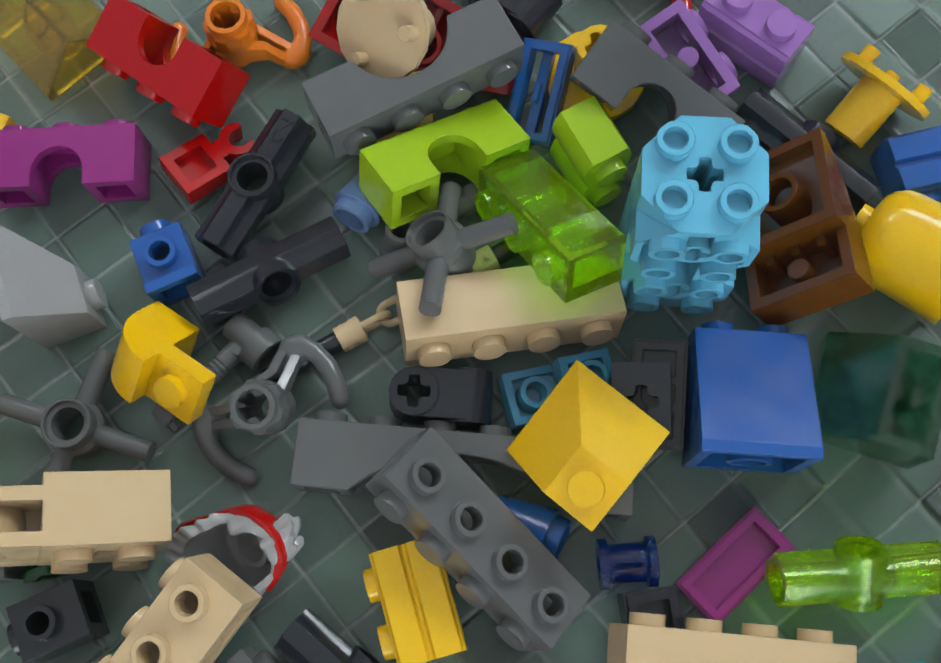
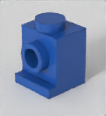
M160 219L145 224L139 230L141 237L129 241V244L145 284L143 286L146 294L155 302L160 301L168 307L189 298L190 295L185 286L206 277L190 235L179 221L170 224L168 220ZM168 255V256H167L165 259H163V260H159V261L156 260V259H159V258H161V257H164V256Z

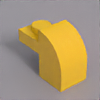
M156 301L133 313L124 324L111 367V380L116 391L130 404L146 395L187 425L201 417L217 375L190 357L200 329L160 301Z

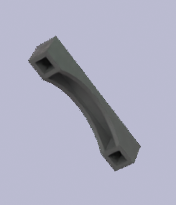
M326 410L316 411L315 419L302 417L298 419L290 485L299 491L354 496L366 488L365 485L410 438L430 427L441 436L464 462L500 469L522 478L540 489L507 452L508 447L517 437L511 436L512 429L508 427L481 425L479 426L478 433L456 431L457 424L441 420L424 421V428L402 426V419L384 415L370 416L369 423L348 422L347 414ZM634 480L603 519L626 521L632 516Z

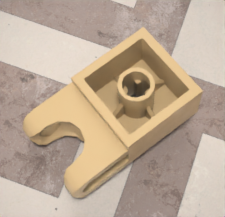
M170 469L43 472L41 485L0 486V567L51 565L52 574H77L87 572L88 563L112 562V570L114 571L142 570L148 568V561L156 560L172 541Z

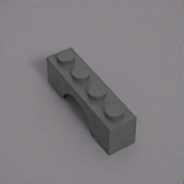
M479 0L447 15V39L443 50L431 65L416 74L401 78H385L370 74L352 61H348L302 82L301 85L308 108L335 159L346 154L357 155L360 149L371 146L377 139L394 131H409L418 126L424 117L443 108L445 110L455 109L467 102L472 94L489 86L497 88L506 85L522 71L524 43L498 0Z

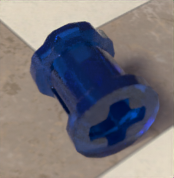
M654 535L644 536L642 542L608 544L606 538L596 539V566L600 590H610L612 584L646 582L648 587H659L660 565Z

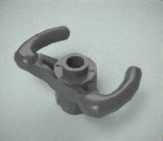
M295 333L284 338L278 347L273 361L265 372L255 379L246 380L242 387L231 393L226 405L215 406L211 404L205 406L202 416L192 422V429L199 448L209 463L225 477L250 487L258 481V472L255 468L237 460L226 451L219 441L218 434L220 430L237 428L250 431L253 435H274L287 429L295 417L296 402L291 389L301 362L309 361L319 371L327 386L329 399L334 408L344 409L349 405L350 396L345 376L334 357L320 343L302 333ZM280 376L278 382H275L274 380ZM266 399L269 401V406L265 407L269 410L267 416L262 412V404Z

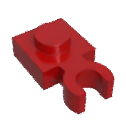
M238 122L226 125L220 131L219 138L211 143L202 133L161 156L159 160L162 170L187 201L193 204L228 183L227 172L230 164L238 156L248 153L255 141L251 140L243 146L232 145L243 138L241 125Z

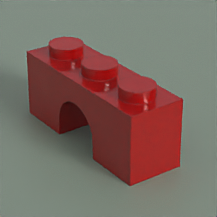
M108 0L85 45L104 58L100 66L128 81L130 76L138 81L135 90L160 104L167 100L173 104L170 113L181 121L196 128L203 121L222 129L251 75L216 52L185 37L174 57L169 60L170 47L179 31L178 28L131 0Z

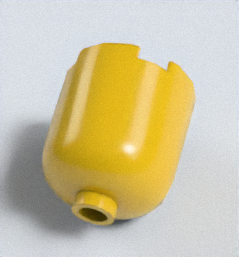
M904 190L887 195L875 209L865 204L856 216L867 254L874 288L935 325L941 318V203L924 194Z

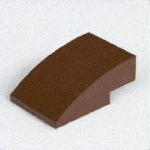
M819 127L767 151L769 154V202L760 215V251L752 263L745 267L751 311L767 325H783L875 292L867 254L854 209L825 132Z

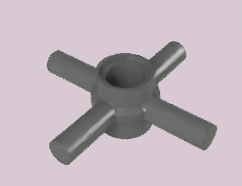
M446 182L441 186L437 210L423 214L410 226L405 238L407 247L371 258L368 261L369 272L375 279L415 266H419L425 271L418 309L420 313L428 317H435L441 313L447 275L467 273L476 260L474 247L518 233V223L511 212L467 227H463L458 223L457 216L462 189L455 182Z
M102 348L96 349L76 398H62L49 406H45L8 393L0 395V414L40 427L43 437L54 449L45 472L70 471L76 457L94 454L101 448L147 463L153 458L156 451V442L109 427L107 418L101 408L97 406L111 374L115 353ZM83 416L84 426L82 431L75 438L69 439L68 428L71 422L77 417Z

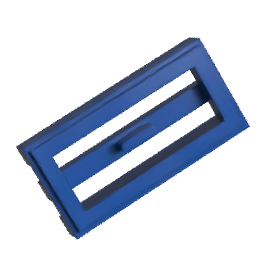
M525 37L523 42L522 71L515 77L507 112L520 125L536 53L543 52L525 132L531 138L529 145H539L550 149L556 138L552 132V126L556 117L563 111L570 82L569 77L571 76L575 61L576 48L570 44ZM560 55L542 131L539 134L537 132L555 57Z

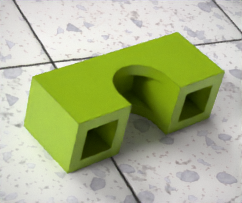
M496 99L360 149L359 188L392 230L418 219L429 211L437 210L441 173L461 174L471 180L480 192L524 175L531 138Z

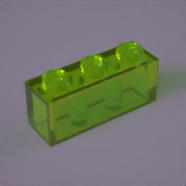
M534 149L479 168V191L475 194V204L479 215L483 220H487L508 212L514 214L518 223V233L505 237L508 247L514 253H519L534 269L539 281L545 286L549 285L564 303L621 280L627 237Z

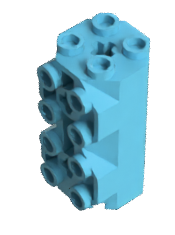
M681 115L675 121L666 123L659 129L657 136L642 147L616 233L615 269L622 294L627 298L628 309L649 312L659 309V306L680 307L681 312L691 315L712 313L713 302L725 300L733 290L736 269L749 266L759 253L760 215L769 202V154L759 145L758 135L749 126L737 124L732 118Z

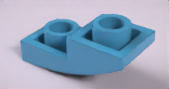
M608 348L560 357L549 365L501 374L496 381L509 428L517 430L525 427L576 360H579L612 386V362Z

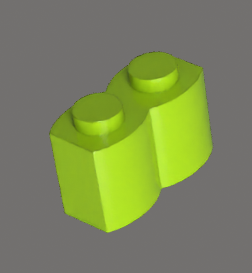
M593 95L559 113L552 126V132L556 138L550 147L551 157L583 207L592 203L595 207L603 206L621 193L622 189L620 186L624 182L625 173L628 170L626 165L632 155L630 148L599 99Z

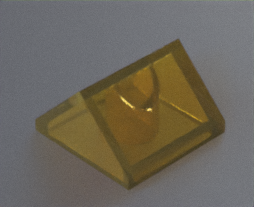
M0 0V46L42 92L53 101L104 59L85 46L102 11L91 0Z

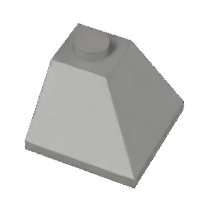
M0 225V318L2 322L47 349L107 327L102 309L108 307V301L104 289L97 278L90 279L74 264Z

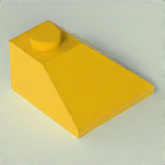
M576 360L511 443L507 452L543 493L592 532L665 440L670 431L583 363Z

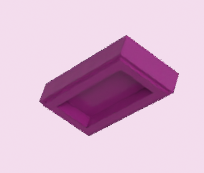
M753 506L672 585H677L678 591L705 619L723 621L796 547Z

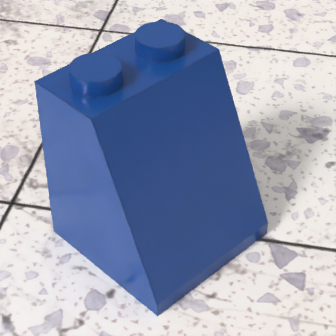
M709 321L702 323L701 327H694L686 339L688 340L682 467L793 475L823 460V441L807 334L789 333V328L782 325H762L756 327L755 331L734 330L732 323L724 321Z

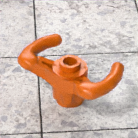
M240 0L212 1L206 8L205 21L202 22L207 36L204 47L216 52L237 67H245L252 62L270 60L284 66L286 69L296 70L307 64L310 60L312 38L308 36L310 32L309 23L301 8L293 0H274L275 8L286 18L292 29L293 41L291 43L256 24L251 10L244 8ZM182 22L172 24L179 31L170 47L169 60L178 51L184 37H188L189 30Z

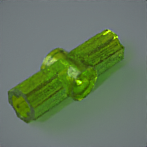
M848 535L836 539L833 548L773 553L771 559H766L765 571L770 598L777 607L835 603L837 606L850 611L873 612L883 607L884 598L940 594L941 543L938 540L884 544L870 537Z

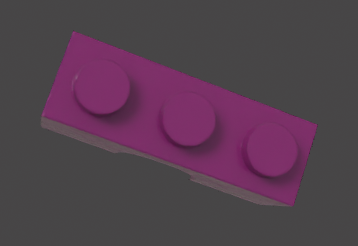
M121 119L107 120L102 125L84 126L71 122H59L54 124L53 127L48 128L7 125L0 130V208L50 206L51 187L54 180L60 173L73 167H82L81 184L99 203L150 200L152 144L136 123Z

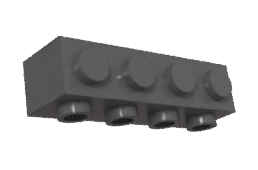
M432 427L410 438L365 485L375 496L374 504L381 514L393 523H401L416 538L415 546L418 552L433 565L442 566L458 582L456 590L460 596L475 608L484 609L498 624L496 627L498 635L509 646L518 651L551 650L591 597L587 590Z

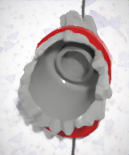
M251 504L228 507L215 513L198 516L180 523L172 535V541L167 546L171 550L167 551L164 557L172 565L181 557L186 559L187 557L210 553L258 594L263 595L279 582L289 561L304 545V537L298 535L301 528V518L299 516L292 517L289 513H284L278 519L266 509Z

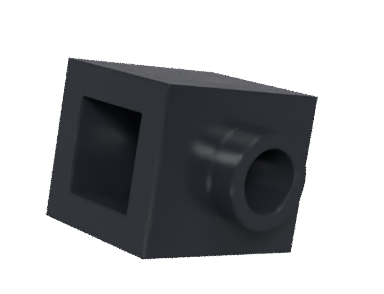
M71 579L6 607L11 623L7 627V637L11 648L18 656H21L23 663L47 662L110 634L93 581Z

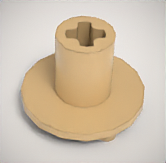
M342 0L338 10L336 30L340 50L347 62L352 61L364 71L376 76L401 78L409 76L419 67L428 50V46L431 45L435 37L436 26L434 17L430 10L427 9L424 0Z

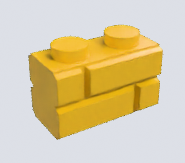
M416 540L368 554L372 567L362 571L371 604L381 601L386 624L377 626V632L386 661L396 659V663H425L468 649L447 571L442 566L438 567L427 561L418 552L415 546Z

